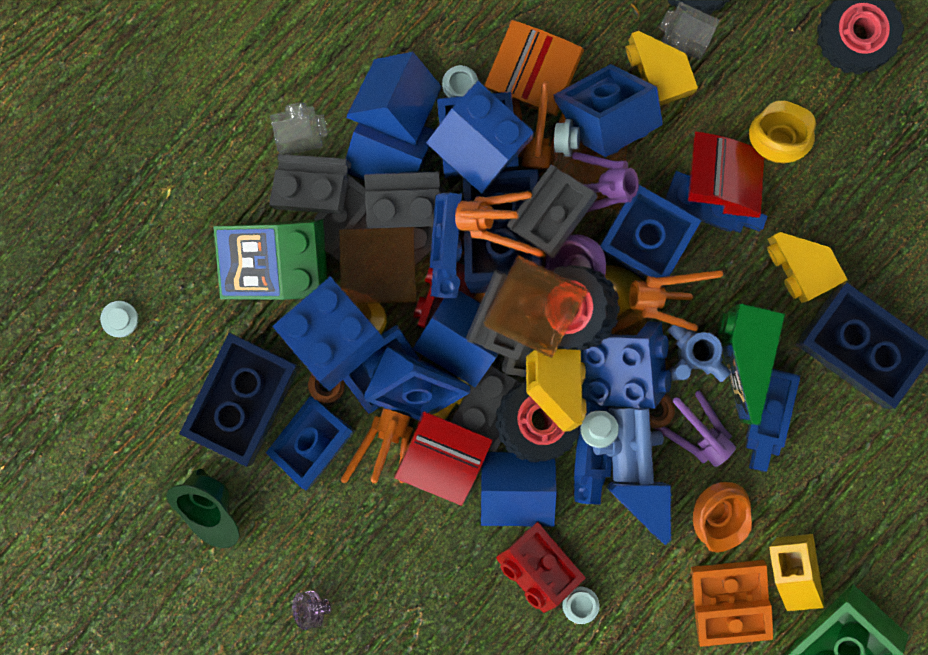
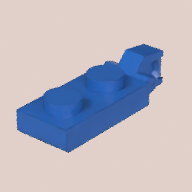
M678 171L674 173L665 200L702 220L701 222L728 232L735 231L741 233L743 226L758 232L763 230L768 216L762 213L760 218L723 214V205L688 201L690 176Z
M441 193L435 195L430 268H433L431 296L457 298L461 280L456 275V262L460 261L462 244L458 240L459 229L456 226L455 213L457 205L462 199V194Z
M772 369L760 425L749 424L746 435V448L753 450L749 465L750 469L767 472L771 454L779 456L781 447L785 446L800 375Z
M586 401V415L594 411L609 413V406H599L596 402ZM580 426L574 471V500L582 504L601 505L602 486L605 478L611 477L612 457H609L607 454L596 455L593 447L582 438Z

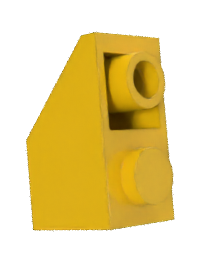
M640 31L631 34L628 40L630 45L625 46L628 60L632 67H638L642 80L657 86L660 106L691 96L696 92L698 86L686 53Z
M782 232L767 239L770 243V246L767 247L770 258L776 266H782L788 277L784 282L789 293L794 299L799 297L801 303L810 301L848 280L830 247Z
M537 347L526 356L527 394L562 431L570 432L582 425V421L586 416L587 406L585 399L582 398L581 384L585 380L586 369L584 362H581V350Z
M813 534L777 537L769 548L775 584L786 610L797 611L824 608L825 603Z

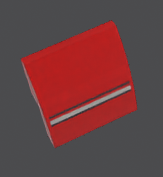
M695 131L692 145L688 201L723 205V214L760 218L764 158L754 147L743 142Z
M423 411L410 444H407L394 478L462 506L493 440Z

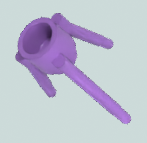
M578 152L572 154L573 159L609 168L606 173L600 176L598 184L585 185L592 191L601 192L608 197L594 202L586 213L617 203L631 202L632 198L637 194L639 186L638 176L634 169L628 168L627 161H611Z
M696 391L695 396L714 426L710 430L705 427L680 398L675 397L673 403L702 435L697 442L701 448L699 449L667 427L654 429L661 431L664 436L694 454L702 464L709 460L714 467H718L736 450V446L729 440L732 435L723 427L701 391Z

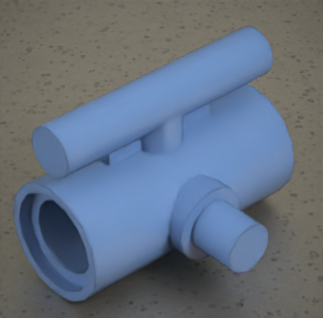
M672 325L667 330L677 340L675 344L678 346L677 355L679 362L668 369L671 372V380L676 381L689 378L692 369H702L707 375L712 373L720 382H723L730 375L731 371L721 362L723 360L721 357L722 346L716 336L706 332L696 334L694 331ZM695 342H699L705 347L706 353L702 361L697 360L693 355L692 350Z
M609 406V413L618 423V435L616 440L607 447H593L594 453L596 455L607 454L609 457H612L613 481L622 483L639 482V484L645 485L653 484L652 446L662 445L664 438L659 430L651 432L649 408Z

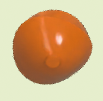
M720 482L709 486L699 494L693 507V526L698 538L706 544L709 551L719 553L730 550L744 542L749 536L752 525L751 503L743 487L733 482Z

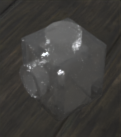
M679 2L675 12L667 10L659 27V30L665 32L661 42L686 53V55L701 60L720 20Z
M304 102L286 106V112L270 115L279 154L289 155L324 147L322 137L328 136L324 114L317 115L314 106L307 107V104Z

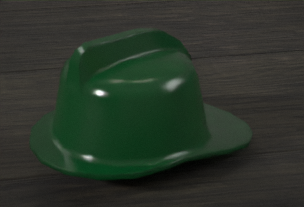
M196 469L182 485H175L169 488L166 495L168 503L201 540L219 548H230L237 544L240 537L239 527L228 512L230 496L228 489L222 482L210 477L203 469Z

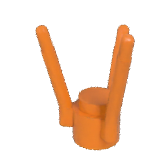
M547 81L542 83L536 135L517 155L518 158H522L521 167L547 170L551 165V161L556 162L557 153L554 148V136L550 146L549 139L544 138L549 83ZM512 99L513 113L522 120L520 101ZM563 113L558 123H565L566 118Z
M530 191L493 197H475L474 201L463 200L457 205L455 213L456 226L461 231H470L471 238L485 239L538 257L544 255V251L486 231V229L492 227L494 219H517L519 216L517 211L493 210L490 205L530 199L532 197Z
M719 270L668 277L648 276L646 281L634 280L629 291L631 310L642 311L643 318L657 319L681 328L697 331L698 325L658 311V309L664 307L666 300L693 299L691 293L666 291L664 285L721 278L723 272Z
M383 408L380 417L374 416L371 428L341 477V482H348L378 431L377 438L383 439L374 466L371 482H378L391 442L398 444L400 438L401 461L413 428L408 426L411 417Z

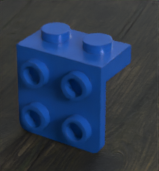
M647 322L637 335H610L608 339L602 340L600 345L581 350V362H584L586 369L585 380L582 384L585 401L596 402L599 406L655 409L666 392L670 391L671 372L666 370L665 364L669 344L667 336L663 335L662 322Z

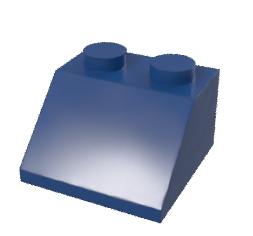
M612 64L554 94V100L565 118L572 119L573 127H579L581 143L604 157L617 153L624 146L645 137L649 132L663 125L657 86Z
M477 81L450 110L426 144L482 194L529 144L533 138L534 131Z

